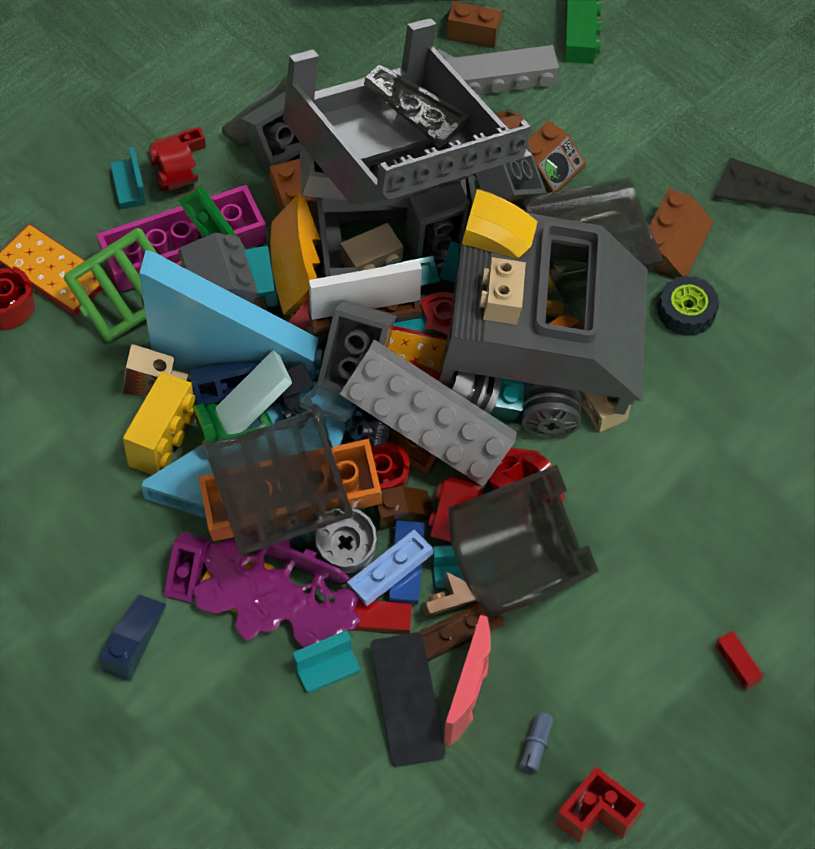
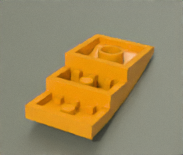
M298 193L272 221L271 226L272 270L276 291L284 315L294 314L310 298L309 280L317 279L314 269L320 264L314 247L320 240V237L302 193Z

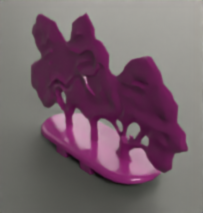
M247 534L244 538L246 544L257 552V554L251 556L242 553L237 541L232 538L222 540L218 544L214 542L209 543L203 562L211 572L212 578L202 580L200 584L193 588L196 606L201 610L216 614L235 608L238 613L235 627L245 641L256 637L260 631L267 633L276 630L280 621L286 619L291 622L295 640L305 648L345 630L354 629L361 620L355 612V605L358 601L355 592L350 589H339L336 592H331L324 583V580L334 584L344 585L348 584L349 577L340 569L318 560L316 552L305 549L304 553L291 549L290 542L281 538L276 543L252 534ZM264 556L286 564L284 569H266L264 567ZM249 561L254 562L250 569H246L245 566ZM292 568H296L313 575L314 579L308 585L299 586L290 581L289 574ZM311 587V593L304 594V590ZM316 587L320 588L318 592L324 593V604L316 602L314 596ZM329 595L335 597V601L333 603H330L328 598Z

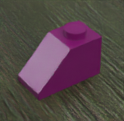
M183 532L174 541L164 596L187 602L193 601L195 596L193 588L200 583L204 572L205 564L203 560L211 541L210 538Z

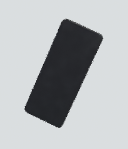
M416 632L372 640L370 648L392 764L396 767L443 759L446 751L422 634Z

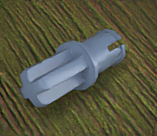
M543 712L537 714L530 736L525 738L527 745L519 767L530 773L532 768V773H538L543 752L549 746L547 739L553 723L551 715Z

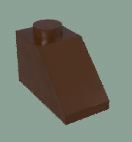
M406 486L381 490L383 504L373 506L379 530L396 527L397 521L419 522L428 520L433 511L427 490Z

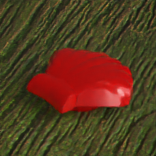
M436 292L421 300V305L428 319L425 325L426 329L435 330L448 336L453 304L452 293Z

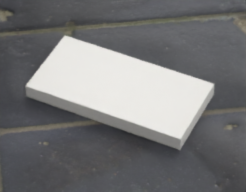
M420 261L309 280L310 314L312 320L333 316L335 308L342 300L372 309L420 300L422 274Z

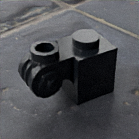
M303 364L287 370L292 384L274 403H280L283 408L282 416L288 426L294 424L298 428H306L313 422V407L310 401L315 400L314 384Z
M350 407V413L345 420L346 434L357 441L369 439L370 444L375 447L385 445L388 441L390 426L360 407Z

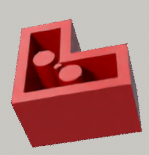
M454 475L444 480L443 484L440 483L436 494V500L440 501L438 510L432 511L428 527L433 528L431 536L465 545L468 541L474 515L479 510L485 485L483 487L475 481Z
M595 767L558 811L555 824L579 843L597 821H600L623 839L641 817L645 803L598 767Z

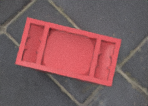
M483 615L479 617L446 720L444 745L451 746L461 737L472 722V709L475 706L482 680L487 676L491 643L488 618Z

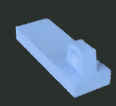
M413 530L347 582L348 586L368 606L378 596L382 595L433 555V548Z

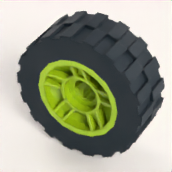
M689 275L680 278L676 277L674 280L667 282L666 287L662 289L658 303L660 321L665 324L668 330L671 329L673 333L683 334V336H696L699 333H704L715 321L719 307L718 294L715 293L714 287L710 286L704 279L701 280L695 276L689 277Z

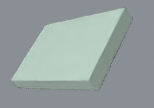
M274 350L216 407V411L228 434L245 431L292 384L280 355Z

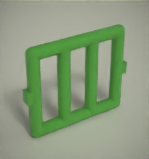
M135 228L64 275L65 282L81 304L80 310L84 316H89L106 342L115 340L146 320L145 307L132 314L100 266L101 263L114 256L143 300L140 275L123 251V249L137 241L144 253L146 250L158 254L140 228ZM90 270L124 320L112 329L108 327L77 280Z

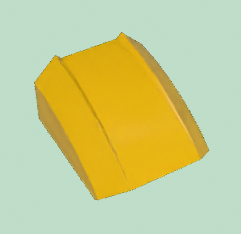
M477 188L462 244L517 259L531 247L538 221L508 200Z

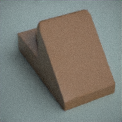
M446 572L443 575V579L449 596H446L445 592L429 596V602H426L422 607L425 616L429 617L481 601L485 595L477 587Z

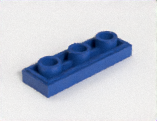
M397 521L395 544L413 530L424 539L425 523ZM422 563L390 588L389 602L418 605Z

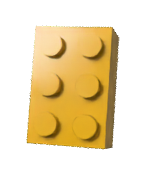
M161 371L123 437L128 466L154 475L170 465L173 450L182 444L188 424L192 425L195 420L192 407L195 406V395H193L191 382Z

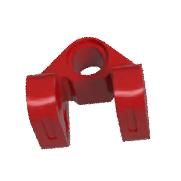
M534 451L504 457L489 479L491 486H493V492L497 495L496 500L502 506L507 521L517 531L531 523L529 511L520 491L528 486L529 482L532 481L535 484L541 500L548 508L552 509L564 501V494L552 464L547 458Z

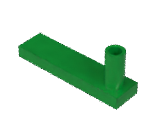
M202 185L178 199V202L203 238L215 232L237 237Z

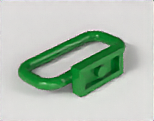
M222 401L207 404L206 407L203 403L192 406L200 435L208 452L220 449L217 439L224 445H239L262 438L269 434L273 428V422L265 410L258 417L260 426L239 433L228 434L216 411V407Z

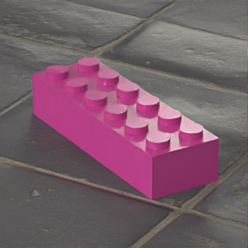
M247 185L210 196L237 237H240L241 243L246 249L267 243L266 224ZM182 206L97 234L99 251H101L135 228H140L158 255L162 254L164 258L174 263L180 261L178 254L180 247L203 238ZM136 241L123 249V251L139 274L145 253ZM114 256L104 261L118 293L134 288Z

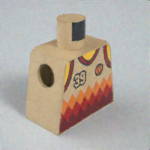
M131 344L122 394L147 397L161 371L186 381L188 374L172 370L174 363L172 356Z

